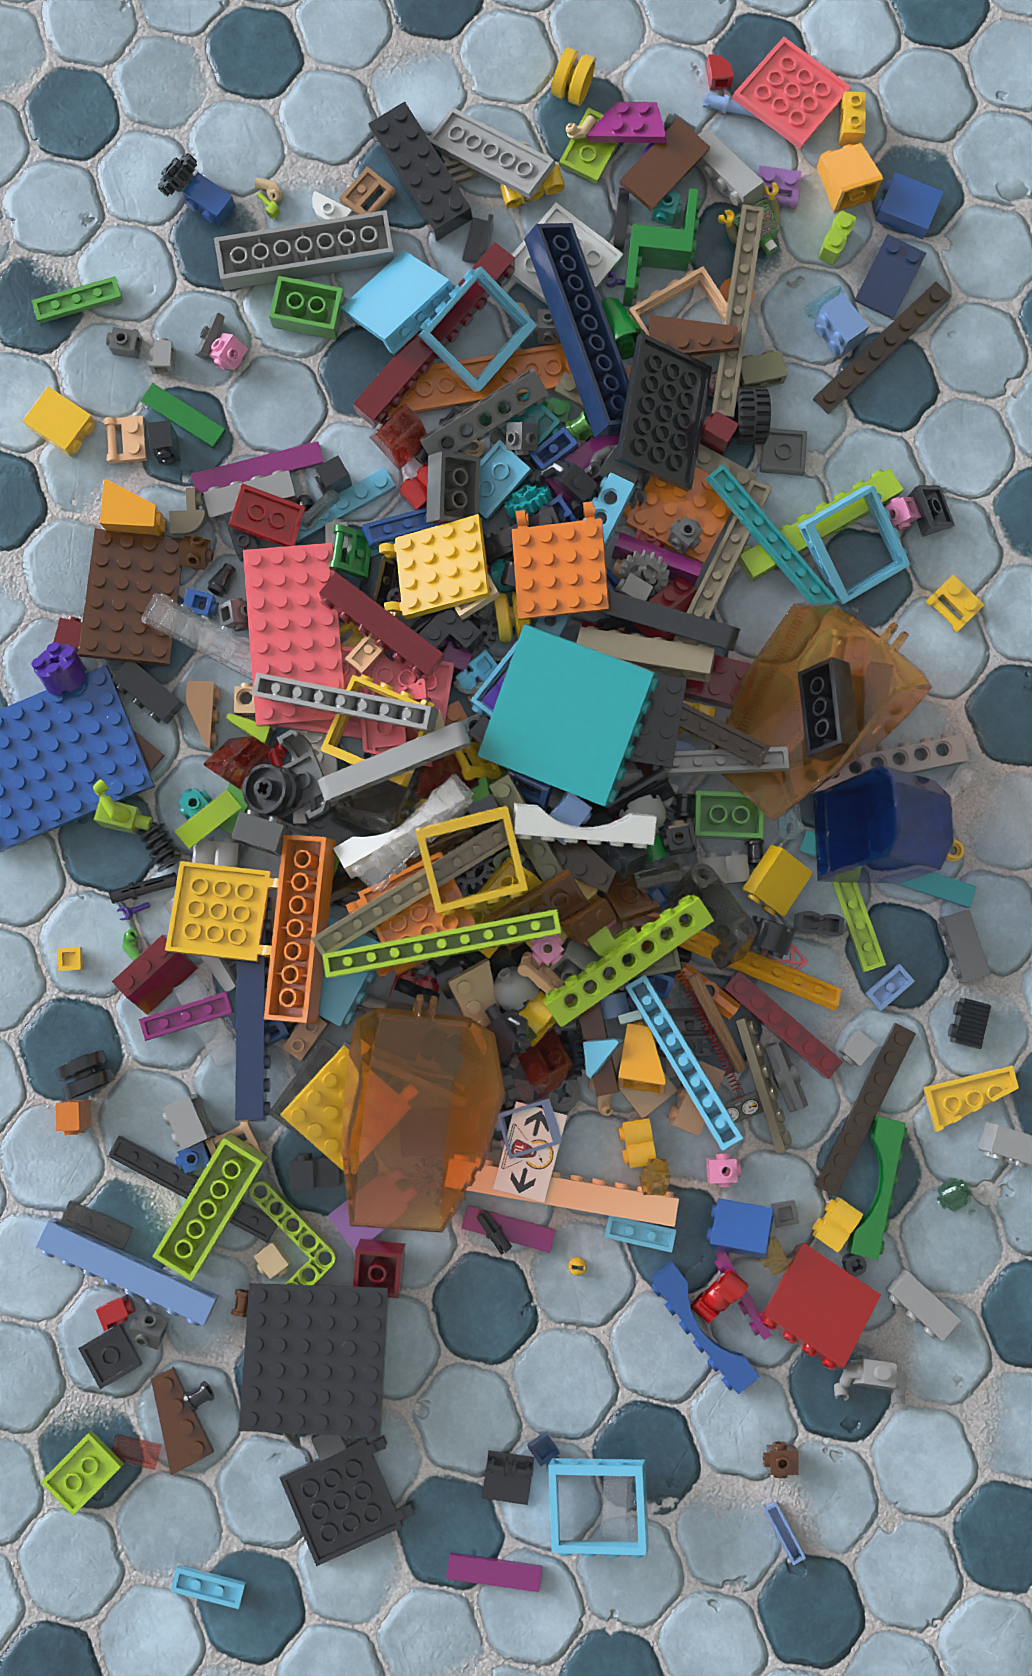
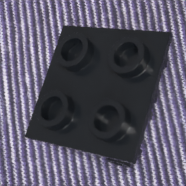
M488 1450L482 1498L528 1505L534 1457Z

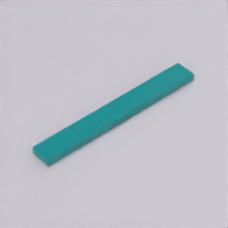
M724 464L706 477L705 480L819 615L837 601V598Z
M809 830L805 831L799 849L800 853L824 861L827 860L843 867H849L854 871L965 908L971 907L976 890L974 885Z

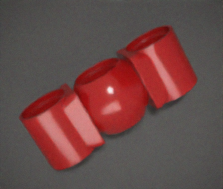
M729 1269L720 1277L719 1281H715L708 1289L700 1293L692 1302L690 1308L709 1324L719 1315L720 1311L726 1310L730 1304L740 1299L747 1291L749 1284L732 1269Z

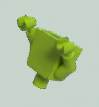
M102 780L94 784V792L100 797L94 820L101 827L136 834L138 828L150 829L152 817L143 816L142 812L135 806L115 802L110 795L106 796L104 793L109 787Z

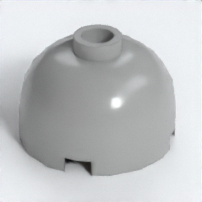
M651 795L638 798L627 805L628 810L624 812L622 809L620 811V818L629 812L653 814L656 816L655 835L659 832L658 829L663 826L666 819V810L659 795H656L655 799Z
M518 966L502 969L494 981V996L505 1011L511 1009L519 1010L525 1007L523 1003L528 999L532 1001L540 989L528 976L524 977L518 973Z

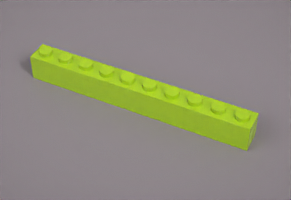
M551 910L322 954L326 978L332 979L562 934L557 910Z

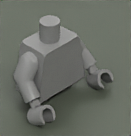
M869 1359L850 1360V1363L846 1365L839 1380L840 1383L834 1385L835 1399L843 1395L844 1401L848 1400V1387L852 1384L894 1391L891 1393V1407L894 1408V1404H901L902 1410L905 1408L907 1376L904 1371L897 1369V1364Z

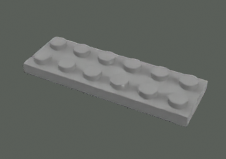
M453 107L428 138L432 146L438 151L529 199L532 198L556 166L554 159Z

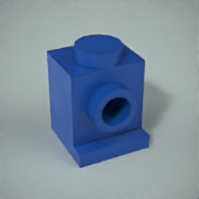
M188 588L182 610L187 615L211 620V616L217 614L219 603L216 602L217 599L213 594ZM201 604H206L204 610L199 609Z
M204 1141L178 1151L179 1156L175 1159L179 1170L184 1169V1172L188 1173L207 1166L212 1155ZM190 1154H193L196 1158L194 1163L189 1161L188 1157Z

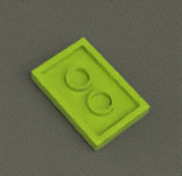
M588 107L579 126L583 124L588 115L593 116L597 122L604 115ZM587 137L571 139L559 161V166L597 185L619 143L588 142Z
M91 1430L40 1483L74 1516L124 1463Z

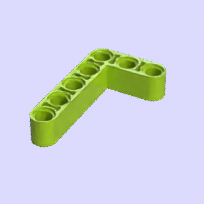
M265 1179L259 1180L250 1189L251 1198L310 1258L285 1284L314 1285L337 1260V1250L270 1181ZM258 1185H263L267 1188V1195L265 1197L257 1194L256 1189ZM274 1202L282 1203L284 1208L282 1213H276L273 1210L272 1205ZM290 1218H295L299 1221V1229L294 1230L290 1228L288 1224ZM306 1235L314 1236L316 1240L314 1246H308L305 1243L304 1238ZM321 1252H329L332 1255V1261H322L320 1257ZM306 1268L313 1269L315 1278H306L304 1270Z

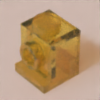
M648 1159L646 1168L643 1169L642 1174L639 1176L643 1195H666L671 1177L666 1159Z
M775 1236L770 1237L767 1259L760 1258L764 1268L768 1267L772 1275L783 1272L785 1270L784 1267L789 1264L778 1238Z

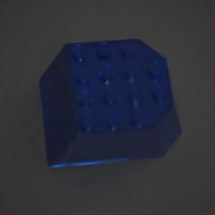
M878 765L813 794L817 881L899 884L941 870L953 845L954 830L951 796L933 779Z

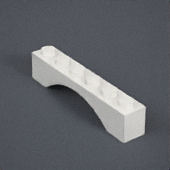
M450 780L433 790L423 808L401 827L378 836L352 837L333 849L352 879L362 875L369 868L384 862L388 857L403 851L407 846L418 841L415 832L416 828L459 818L469 811L468 805L454 781Z
M514 803L512 827L514 834H518L517 838L531 839L533 835L541 836V840L555 841V837L564 838L565 842L577 843L578 839H585L588 844L599 845L601 841H610L612 846H624V843H633V847L647 848V844L654 845L656 816L653 814L629 812L619 820L606 825L578 827L554 819L538 805Z

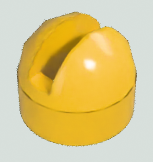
M579 1256L571 1258L568 1263L570 1273L574 1276H581L585 1273L587 1268L585 1260ZM572 1265L583 1266V1270L572 1269Z

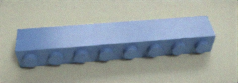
M55 1218L48 1221L36 1246L42 1250V1254L52 1258L54 1256L63 1259L62 1263L67 1266H78L83 1269L84 1274L91 1277L97 1275L103 1278V1282L113 1287L118 1285L124 1288V1292L136 1297L139 1295L146 1298L145 1302L150 1305L158 1306L159 1304L167 1308L166 1312L174 1316H179L180 1314L195 1326L204 1325L208 1321L219 1298V1295Z

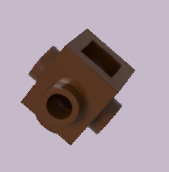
M184 536L179 545V566L190 567L194 570H205L208 563L213 561L214 550L211 549V540L203 539L199 536Z
M775 1441L773 1445H767V1452H763V1465L767 1467L770 1475L778 1479H785L788 1475H799L798 1450L795 1445H787L786 1442Z

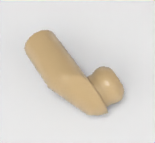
M613 1094L597 1096V1106L600 1114L610 1116L613 1113L611 1102Z

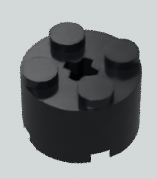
M753 915L744 940L747 942L746 946L760 952L762 948L769 950V955L783 959V956L789 953L796 929L790 928V931H787L788 927L764 918H761L759 922L757 921L758 917Z
M461 954L450 956L441 966L433 960H428L447 1000L454 998L446 980L468 969Z

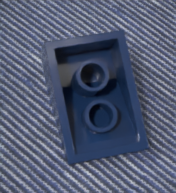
M887 234L854 301L893 320L927 253Z

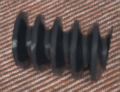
M153 822L149 830L139 829L137 834L143 835L141 837L142 842H148L145 845V849L152 850L149 856L150 858H156L153 864L154 866H160L157 871L162 872L175 865L182 855L173 854L178 849L177 846H169L174 841L173 838L165 839L169 834V831H161L165 823L157 824V822Z

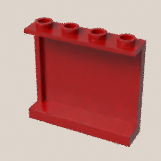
M805 1243L797 1244L792 1251L794 1257L767 1307L757 1317L763 1320L762 1324L771 1330L776 1329L783 1334L782 1337L792 1344L796 1342L802 1346L801 1350L807 1355L820 1358L822 1365L828 1369H843L881 1294Z

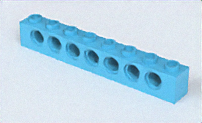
M611 472L608 477L605 476L600 484L599 489H601L599 497H594L592 500L593 505H595L596 517L600 514L607 516V521L603 524L605 549L636 488L634 483ZM610 494L617 496V501L612 505L605 502L606 497ZM573 614L556 616L557 623L554 626H547V617L534 619L531 626L563 637Z
M644 975L625 986L722 1151L743 1140V1135L649 978Z

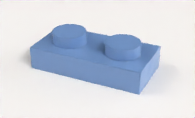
M898 964L864 994L879 1011H882L915 981Z

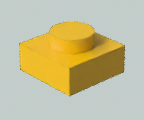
M82 947L57 948L58 971L83 970Z

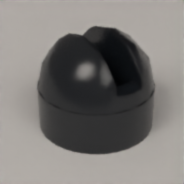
M300 495L296 500L297 504L305 506L304 512L315 507L314 501L309 495Z

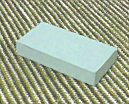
M637 1010L619 1015L620 1026L624 1027L627 1026V1023L641 1022L642 1014Z

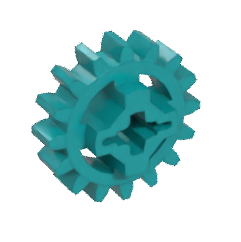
M543 483L541 488H537L536 485L527 484L507 498L508 501L505 502V509L512 518L516 516V511L525 510L528 515H534L536 511L549 503L548 500L552 499V494L545 483Z

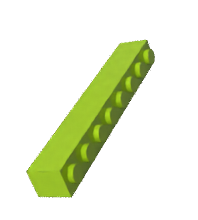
M891 468L885 471L880 469L870 476V480L857 482L852 486L851 491L838 493L833 497L834 500L832 502L819 504L815 507V512L809 515L807 512L796 519V523L792 525L787 523L780 527L779 531L795 550L801 554L808 550V547L797 526L798 524L864 486L875 487L877 493L881 494L882 498L880 500L882 505L887 504L891 499L899 497L904 489ZM862 497L817 523L815 527L823 541L870 514V511ZM760 544L754 547L751 545L745 547L737 561L750 583L778 567Z

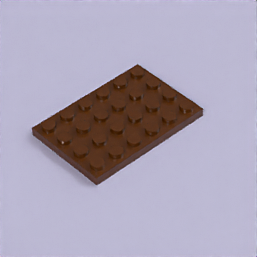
M95 528L78 651L79 657L170 666L182 566H179V545L183 540L182 538L106 531L105 529Z

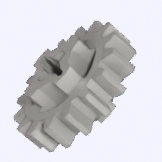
M643 550V553L640 555L637 551H634L633 556L627 555L626 561H623L620 576L625 580L632 573L652 585L651 594L655 595L656 590L661 591L667 585L670 570H667V563H661L663 557H654L655 552L647 555L646 550Z

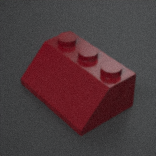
M679 575L648 602L687 613L697 590ZM632 623L648 638L661 637L666 641L672 642L675 637L671 633Z
M162 934L112 980V983L123 995L147 1015L198 969L186 954L165 951L168 935Z

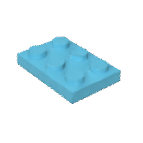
M500 440L480 461L479 512L487 520L492 517L532 471L511 450H506V445Z

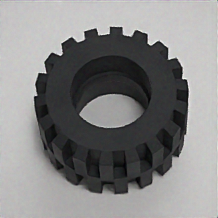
M767 388L738 389L733 421L739 424L734 435L737 444L766 443L771 424V399Z

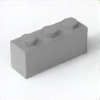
M905 1269L886 1288L891 1294L888 1298L898 1307L903 1305L908 1310L905 1314L915 1323L920 1321L924 1324L923 1330L932 1339H935L937 1336L940 1340L944 1341L961 1321Z

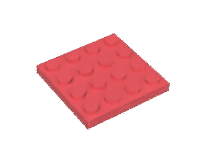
M783 37L735 91L732 99L797 148L801 149L839 105L844 92H849L851 86L787 38Z

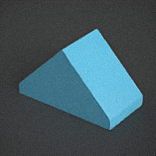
M609 1038L583 1042L586 1074L589 1078L594 1077L624 1040L621 1038Z

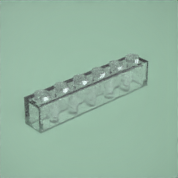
M154 593L142 615V622L253 681L250 640L248 638L237 637L231 629L213 624V620L207 616L201 615L200 617L196 615L190 607L183 604L180 606L172 602L173 599L166 594L161 593L159 595Z
M452 774L354 870V873L373 892L377 889L381 892L390 883L388 879L394 873L398 875L406 868L405 862L410 857L415 859L421 853L415 829L456 819L455 813L460 808L465 810L473 802L471 797L474 793L455 774ZM437 836L425 838V841L428 840L431 843Z

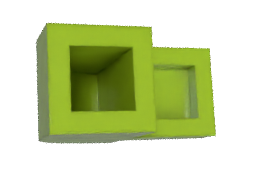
M628 925L612 936L605 926L587 939L586 942L593 951L603 957L607 950L611 948L616 949L622 945V941L630 935L635 936L637 931L633 926Z

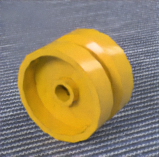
M566 47L554 74L551 95L563 99L568 94V101L580 106L592 82L596 67V57L585 54L579 60L578 50Z
M516 591L511 595L512 606H509L505 593H500L501 596L494 600L500 643L511 642L513 638L512 627H515L516 636L519 639L524 624L531 625V619H518Z

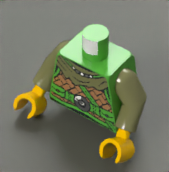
M775 182L771 183L773 188L771 193L769 192L768 185L764 186V194L768 196L767 200L764 197L751 205L764 208L759 248L762 247L767 255H771L778 248L773 239L777 237L781 226L778 198L775 197L779 191V186ZM725 210L727 219H725L724 215H719L718 222L726 225L725 230L732 244L736 245L741 212L734 216L732 210Z

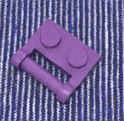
M759 165L757 175L764 181V186L768 185L769 192H772L773 189L771 183L775 182L779 186L778 193L791 195V197L775 195L778 198L779 205L789 206V209L796 210L802 171ZM764 194V196L761 198L763 199L765 197L767 200L768 196Z

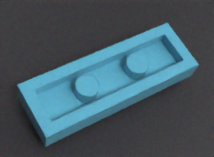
M608 1215L604 1238L672 1253L676 1228Z
M178 1565L170 1592L239 1609L246 1582Z

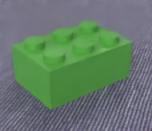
M278 276L269 315L272 327L336 340L343 312L341 307L345 303L343 288Z
M696 790L693 794V827L696 838L751 841L763 839L764 793Z

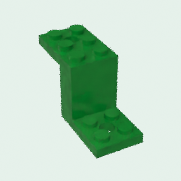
M689 188L684 212L683 230L632 225L623 306L631 307L632 299H637L641 266L687 271L688 264L693 263L697 244L695 239L699 225L698 212H700L701 198H697L698 189Z

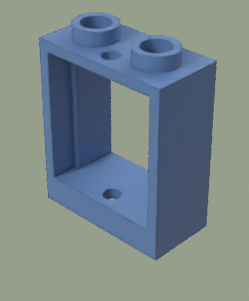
M548 1095L525 1102L524 1104H527L525 1106L515 1109V1106L496 1111L497 1118L493 1119L497 1132H502L504 1139L500 1140L502 1150L504 1145H506L510 1159L563 1143ZM542 1105L553 1142L512 1154L507 1139L508 1130L504 1117Z

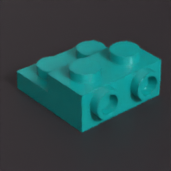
M529 391L520 400H525L529 395ZM542 403L537 406L532 404L526 408L527 412L517 418L513 416L507 420L508 423H538L537 448L549 437L557 433L561 429L559 426L562 424Z

